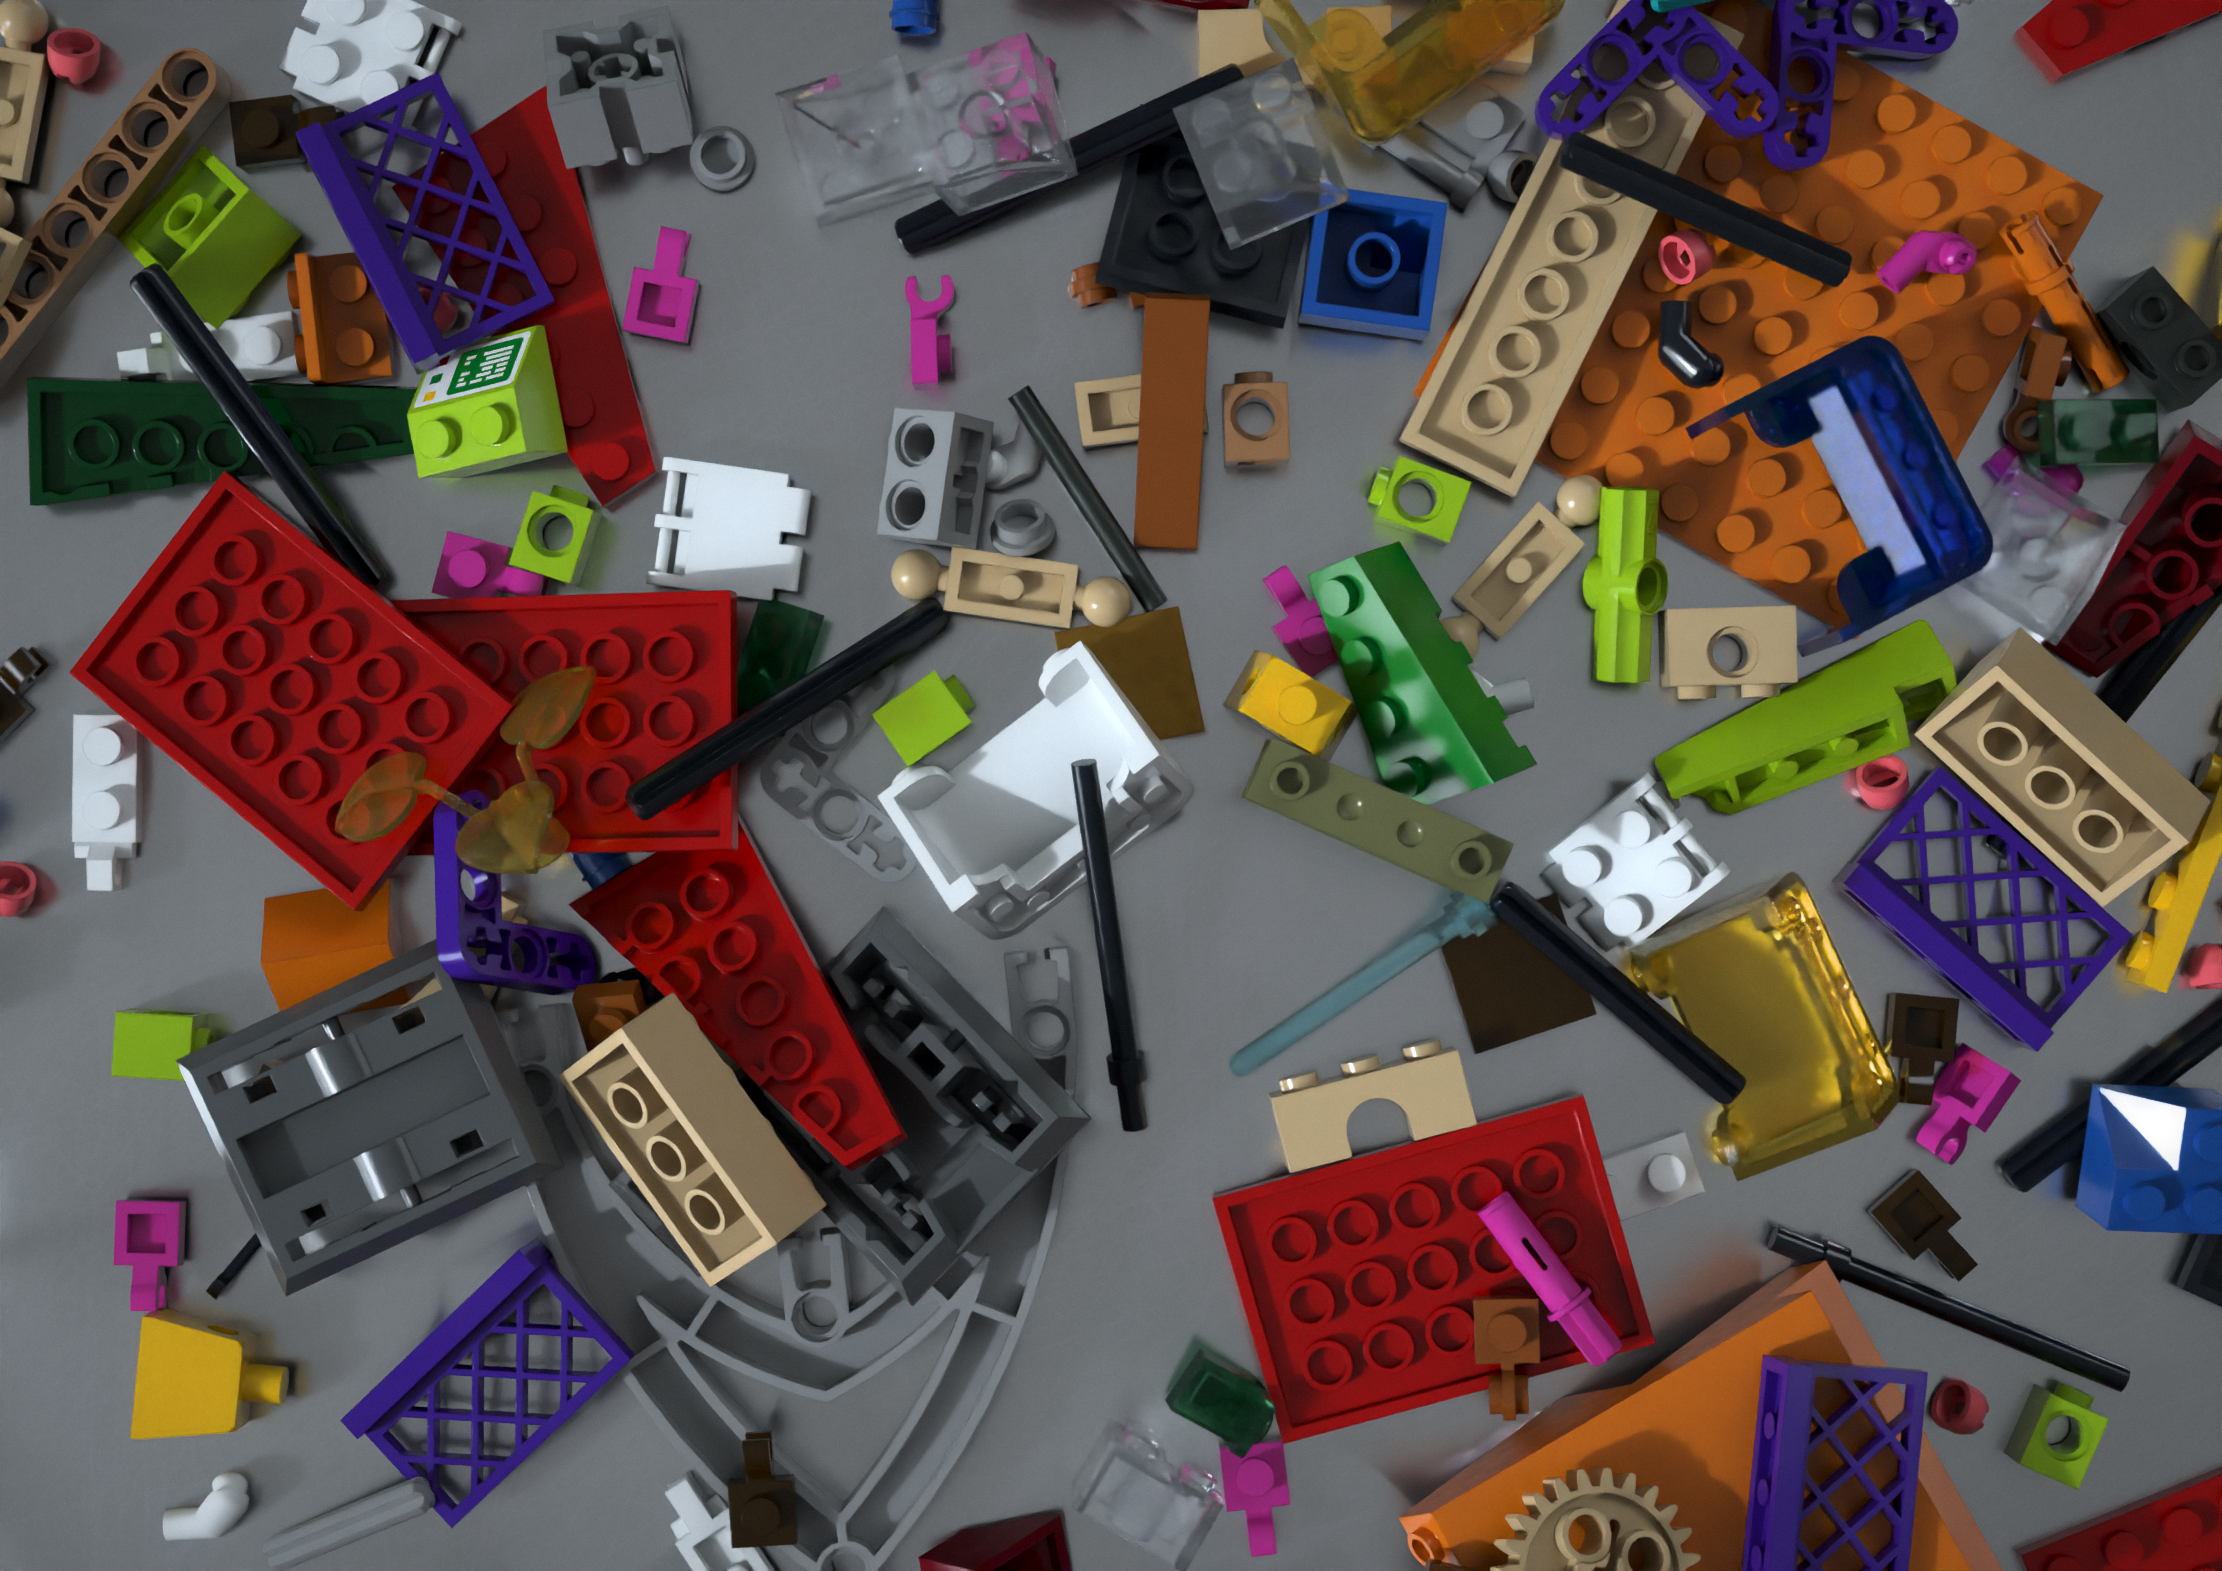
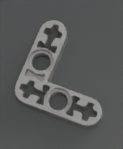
M895 663L878 673L885 680L882 688L876 690L868 686L855 700L867 705V709L861 717L858 718L850 705L840 699H836L826 706L835 707L845 715L847 731L840 741L833 744H823L813 736L811 730L813 714L786 731L766 757L760 772L763 790L772 800L872 878L888 883L903 880L910 875L918 863L917 857L891 817L831 770L873 718L871 714L880 709L892 694L897 684ZM796 759L800 760L805 765L801 769L800 775L814 788L817 787L821 776L831 783L829 788L816 797L809 815L799 808V804L809 797L794 787H789L784 792H781L775 786L780 776L773 769L779 761L790 765ZM836 796H844L852 800L858 810V820L855 826L849 832L843 834L830 831L822 820V809L825 803ZM871 815L882 823L880 827L872 831L875 836L886 843H890L896 837L905 843L901 850V855L907 862L903 868L899 869L897 866L891 865L885 871L879 869L875 863L880 855L866 842L863 843L859 854L848 846L850 842L864 832Z

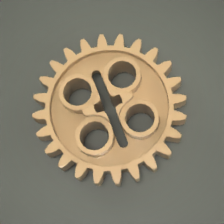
M1592 1468L1590 1476L1587 1475L1585 1469H1570L1566 1473V1484L1560 1477H1547L1543 1479V1489L1546 1498L1539 1493H1524L1521 1496L1529 1512L1527 1516L1523 1514L1506 1515L1505 1519L1516 1532L1514 1539H1495L1494 1545L1509 1556L1507 1564L1492 1566L1490 1571H1633L1629 1565L1628 1551L1634 1541L1638 1542L1643 1553L1642 1564L1638 1571H1686L1687 1567L1696 1564L1701 1560L1700 1554L1682 1552L1680 1544L1693 1533L1691 1527H1671L1669 1524L1678 1510L1677 1505L1660 1504L1654 1507L1659 1491L1657 1486L1642 1485L1636 1489L1635 1474L1618 1473L1613 1479L1610 1468ZM1576 1518L1583 1525L1585 1532L1584 1542L1577 1551L1570 1544L1568 1536L1569 1528ZM1611 1520L1615 1523V1531L1613 1533L1609 1524Z

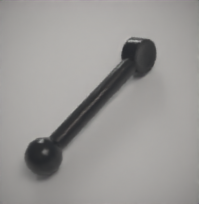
M256 1233L206 1290L215 1300L224 1293L236 1275L260 1248L261 1243Z

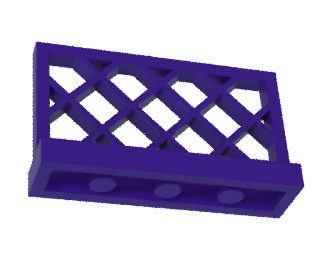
M438 72L324 126H321L318 121L295 132L309 165L417 375L440 365L439 360L556 305L539 268ZM434 94L444 114L436 138L401 127L408 105ZM396 111L392 124L380 120V118ZM363 126L388 134L377 166L350 157L341 137ZM449 128L453 131L460 147L445 142ZM397 137L432 148L421 181L387 170ZM441 152L468 161L473 174L465 196L430 184ZM358 171L374 176L369 191ZM383 179L418 191L407 223L380 215L375 201ZM479 184L489 204L474 199ZM427 194L461 205L451 238L416 227ZM470 209L498 219L502 232L495 253L460 242ZM387 228L403 233L398 248ZM412 236L447 248L436 281L409 272L404 259ZM508 241L519 261L503 256ZM456 251L491 263L480 296L445 284ZM499 266L526 274L536 296L513 307L488 299ZM416 285L433 290L428 306ZM441 294L477 305L469 328L447 339L443 338L433 319ZM485 308L499 313L481 322Z
M1941 767L1934 768L1853 862H1847L1832 880L1835 885L2023 1048L2038 1052L2054 1034L2051 1028L2133 935ZM1939 787L1958 802L1959 829L1925 831L1924 804ZM1970 813L1986 827L1971 828ZM1914 817L1915 832L1900 833ZM1995 834L2006 843L2008 855L2007 871L1974 873L1971 836ZM1960 837L1962 874L1928 876L1926 839ZM1915 840L1918 877L1893 879L1874 862L1892 841ZM2018 855L2034 869L2019 870ZM2043 876L2054 886L2055 913L2022 915L2019 878ZM2008 879L2010 916L1977 918L1974 881ZM1963 882L1965 919L1941 921L1931 912L1929 884ZM1918 885L1919 901L1902 886ZM2066 897L2082 911L2067 912ZM2091 918L2110 935L2093 955L2070 957L2067 920ZM2056 921L2058 958L2025 960L2022 923ZM2011 924L2013 961L1988 962L1979 954L1977 926ZM1966 927L1967 942L1951 928ZM2084 964L2071 979L2070 965ZM2059 966L2061 992L2043 1010L2027 996L2025 968ZM2014 969L2015 984L1999 970Z
M538 1237L515 1252L340 1420L357 1439L365 1434L407 1480L417 1476L426 1478L429 1481L431 1491L435 1494V1505L432 1508L451 1528L459 1523L635 1356L633 1351L549 1262L554 1256ZM543 1283L561 1302V1325L529 1323V1296ZM517 1308V1323L503 1322ZM573 1316L583 1326H573ZM490 1333L516 1334V1367L484 1366L485 1338ZM529 1335L561 1336L560 1370L528 1368ZM573 1337L594 1338L613 1359L599 1372L572 1371ZM472 1351V1365L459 1364ZM446 1375L472 1376V1410L440 1408V1381ZM484 1377L516 1379V1412L484 1410ZM528 1380L560 1381V1409L555 1414L528 1413ZM572 1382L586 1383L572 1396ZM428 1393V1407L415 1406ZM402 1417L427 1419V1451L406 1450L389 1430ZM440 1419L471 1421V1454L440 1452ZM484 1422L515 1424V1451L510 1456L484 1455ZM528 1425H542L528 1438ZM419 1463H427V1471ZM440 1464L471 1466V1493L458 1505L440 1487ZM483 1467H497L483 1481Z
M1763 1354L1742 1571H1825L1821 1564L1846 1541L1865 1564L1858 1571H1883L1887 1564L1888 1571H1909L1928 1372L1919 1369L1796 1360L1788 1356ZM1816 1377L1836 1378L1850 1396L1826 1420L1822 1418L1813 1406ZM1852 1380L1868 1382L1858 1389ZM1887 1383L1906 1384L1904 1408L1886 1425L1868 1401ZM1860 1409L1878 1433L1852 1456L1834 1431ZM1812 1422L1816 1429L1810 1433ZM1901 1432V1438L1899 1442L1896 1436ZM1826 1440L1844 1464L1822 1484L1817 1486L1806 1472L1808 1455ZM1888 1445L1898 1458L1897 1476L1879 1491L1861 1467L1884 1446ZM1853 1475L1871 1499L1845 1522L1827 1498ZM1804 1489H1806L1809 1492V1495L1805 1499ZM1893 1499H1894V1509H1893V1507L1889 1504V1502H1890L1891 1500H1893ZM1820 1506L1837 1530L1811 1553L1800 1539L1801 1522ZM1881 1510L1892 1524L1891 1540L1872 1557L1855 1533ZM1798 1554H1799V1556L1803 1559V1561L1797 1566V1560H1798Z

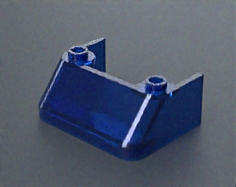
M1865 336L1686 427L1690 438L1693 439L1745 413L1755 434L1770 446L1786 448L1810 437L1868 551L1848 561L1840 570L1837 578L1838 597L1849 619L1799 644L1797 648L1802 657L1842 644L1979 572L1987 565L1991 558L1993 538L1990 529L1901 354L1891 342L1882 337Z

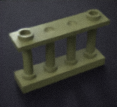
M1273 737L1271 741L1265 740L1241 794V798L1463 896L1473 900H1480L1488 904L1514 845L1510 841Z

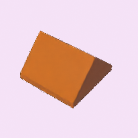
M393 877L388 878L363 911L352 910L327 888L269 897L264 900L261 966L280 1011L405 954ZM410 984L345 1014L406 1004L412 999Z

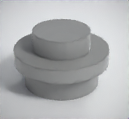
M714 126L700 133L695 139L690 151V164L695 176L702 184L714 190L726 191L740 186L748 179L754 166V152L749 140L739 130L729 126Z
M1017 499L1003 504L996 511L994 521L990 526V536L993 546L1001 553L1010 556L1029 557L1045 549L1051 543L1054 537V526L1051 517L1045 512L1041 504L1029 499Z

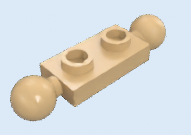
M4 0L0 4V33L5 38L4 47H0V227L3 229L10 225L15 212L13 199L5 190L6 182L11 181L28 185L30 182L50 72L47 56L30 52L31 45L39 42L45 36L49 26L47 10L39 0Z
M1584 474L1575 475L1565 480L1557 492V509L1553 513L1547 510L1539 501L1535 503L1453 594L1451 599L1465 611L1460 617H1448L1440 622L1452 640L1455 642L1462 641L1472 659H1474L1479 650V633L1483 628L1497 640H1500L1586 545L1571 530L1576 525H1588L1600 518L1601 487L1604 486L1599 480Z
M952 547L949 566L940 565L936 557L928 551L911 549L898 556L891 570V579L895 589L908 599L921 600L931 596L936 590L946 591L943 610L947 612L1070 629L1073 610L1082 611L1085 617L1097 626L1111 627L1121 623L1131 609L1130 592L1126 585L1117 578L1102 576L1093 579L1086 586L1076 585L1079 565Z

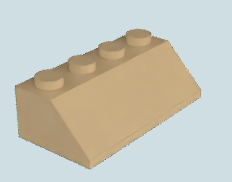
M2019 627L1980 660L1914 734L2102 908L2190 843L2211 802L2022 627Z
M674 992L618 1029L558 1076L709 1287L778 1244L827 1205L815 1189L811 1178L796 1163L776 1135L772 1124L760 1113L737 1081L733 1070L724 1063L700 1030L694 1016L685 1009Z

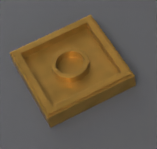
M1179 606L1129 616L1121 623L1111 627H1101L1092 624L1054 632L1058 651L1071 648L1081 641L1093 652L1159 740L1205 731Z

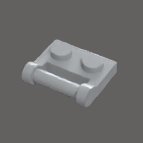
M1421 43L1364 128L1358 140L1375 150L1377 145L1450 192L1449 200L1465 209L1487 176L1491 161L1504 150L1527 115V112ZM1399 112H1403L1474 159L1468 170L1464 172L1394 126L1392 123Z

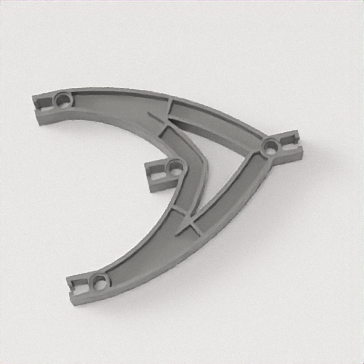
M1068 945L1044 948L1045 959L1057 960L1058 997L1055 1000L1026 1001L1018 965L1029 963L1028 952H1023V950L1005 952L1003 956L1012 1037L1075 1100L1077 1021ZM564 1003L538 1006V1019H545L546 1057L538 1056L529 1060L521 1057L514 1023L520 1019L519 1008L496 1011L495 1015L523 1075L525 1076L530 1070L540 1071L550 1079L552 1085V1095L549 1101L545 1104L536 1105L565 1167L525 1186L558 1268L563 1277L635 1354L618 1372L639 1403L674 1447L727 1502V1484L729 1479L746 1477L742 1441L746 1440L745 1434L746 1432L763 1430L727 1392L695 1349L733 1370L778 1389L803 1397L829 1402L871 1379L897 1361L940 1325L953 1310L959 1309L955 1323L934 1368L910 1411L881 1455L845 1501L829 1491L773 1441L775 1475L794 1474L798 1524L797 1544L778 1545L777 1547L807 1571H834L832 1559L844 1552L859 1556L865 1564L866 1571H884L883 1563L934 1498L960 1458L986 1412L1010 1362L1030 1312L1047 1259L1061 1201L1070 1142L914 1306H911L888 1280L867 1297L854 1304L846 1236L838 1227H828L820 1229V1237L824 1246H830L831 1280H816L810 1283H805L802 1280L796 1249L803 1248L800 1231H793L777 1244L784 1309H781L758 1299L726 1279H722L709 1287L681 1246L652 1218L627 1188L601 1148L585 1113L558 1077L571 1067ZM1040 1012H1050L1056 1015L1064 1028L1061 1039L1056 1044L1048 1047L1033 1043L1028 1037L1026 1030L1029 1019ZM1006 1081L1004 1090L1039 1124L1043 1119L1018 1095V1084ZM1005 1100L1001 1102L997 1115L1005 1112L1012 1118H1021ZM512 1141V1145H513V1148H514V1152H515V1155L517 1156V1155H519V1154H518V1152H517V1150H516V1147H515V1145H514V1143H513V1141ZM813 1297L828 1299L835 1306L837 1321L831 1326L824 1328L811 1325L805 1319L803 1303ZM604 1349L606 1355L611 1361L613 1358Z

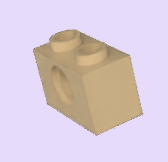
M1796 605L1666 609L1658 612L1660 688L1677 687L1678 700L1715 699L1716 686H1741V698L1780 697V684L1798 683ZM1723 635L1734 638L1742 649V660L1739 666L1731 672L1721 669L1713 658L1714 644Z

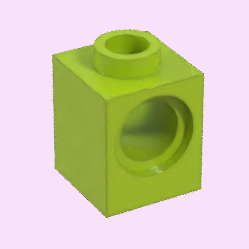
M1399 455L1394 461L1392 469L1380 466L1367 502L1378 506L1373 521L1435 544L1446 546L1451 541L1472 482ZM1417 482L1429 489L1432 494L1433 504L1427 515L1412 516L1402 509L1399 502V492L1403 485Z
M554 484L549 496L532 490L509 564L579 587L602 514L586 508L590 496ZM556 516H566L573 526L572 540L561 550H549L543 541V528L550 519Z
M934 670L871 715L907 766L911 767L974 724L966 712L973 708L975 703L954 674L943 681L938 672Z
M139 1008L115 1012L111 1076L185 1081L175 1060L216 1042L214 1029L207 1028L208 1013Z
M2060 1381L2054 1392L2034 1383L2004 1453L2018 1464L2078 1490L2109 1419L2091 1409L2095 1398ZM2069 1416L2071 1431L2067 1439L2060 1444L2049 1445L2046 1439L2048 1425L2057 1417Z

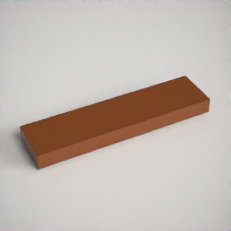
M1145 292L1133 546L1197 549L1210 295Z

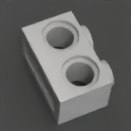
M895 407L892 430L888 439V458L883 493L879 502L877 535L919 544L976 549L994 422L958 412Z

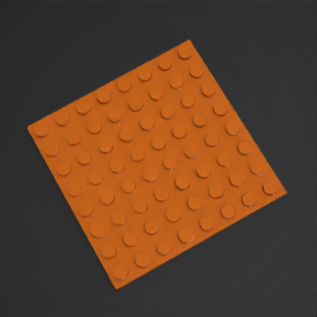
M1714 0L1692 5L1697 11L1745 34L1737 51L1768 80L1772 10L1754 0ZM1836 50L1830 140L1827 152L1819 162L1799 171L1787 172L1778 169L1768 160L1764 152V132L1754 138H1735L1725 132L1706 113L1676 175L1848 251L1852 256V261L1847 278H1844L1838 287H1830L1657 211L1534 461L1565 479L1584 474L1596 478L1604 487H1648L1659 490L1657 530L1784 601L1796 605L1797 608L1847 636L1858 639L2027 335L2030 326L2043 306L2037 295H2030L2025 288L2023 281L2026 276L2021 270V266L2014 254L2010 251L2004 239L2001 238L1999 234L2000 229L2013 218L2023 213L2026 215L2029 211L2034 210L2038 213L2047 234L2061 256L2070 257L2104 195L1846 51ZM1793 60L1787 70V80L1791 88L1797 93L1809 94L1814 88L1815 73L1812 67L1805 61ZM1731 70L1719 86L1714 98L1718 101L1723 92L1727 90L1739 103L1737 110L1734 112L1738 120L1743 122L1746 118L1752 116L1760 122L1762 118L1756 110L1762 101L1754 93L1746 99L1740 97L1730 87L1740 76L1734 70ZM1785 106L1786 112L1798 110V116H1801L1810 111L1812 112V107L1790 108ZM1797 127L1795 130L1785 133V143L1794 145L1795 155L1798 151L1808 147L1807 139L1798 136ZM1689 228L1701 230L1707 235L1706 240L1708 244H1713L1716 249L1715 261L1711 269L1702 277L1688 284H1677L1668 278L1660 265L1658 258L1659 244L1663 238L1679 230ZM1918 231L1954 232L1963 235L1974 245L1977 251V259L1973 268L1967 273L1956 275L1920 272L1900 294H1896L1887 288L1876 274L1901 246ZM1493 250L1413 392L1414 395L1421 397ZM1687 253V254H1685L1684 256L1686 257V259H1687L1688 262L1690 263V258H1689V255H1688V253ZM1677 300L1693 303L1691 336L1710 353H1716L1720 356L1724 363V374L1717 385L1699 389L1688 387L1661 364L1658 357L1661 301Z

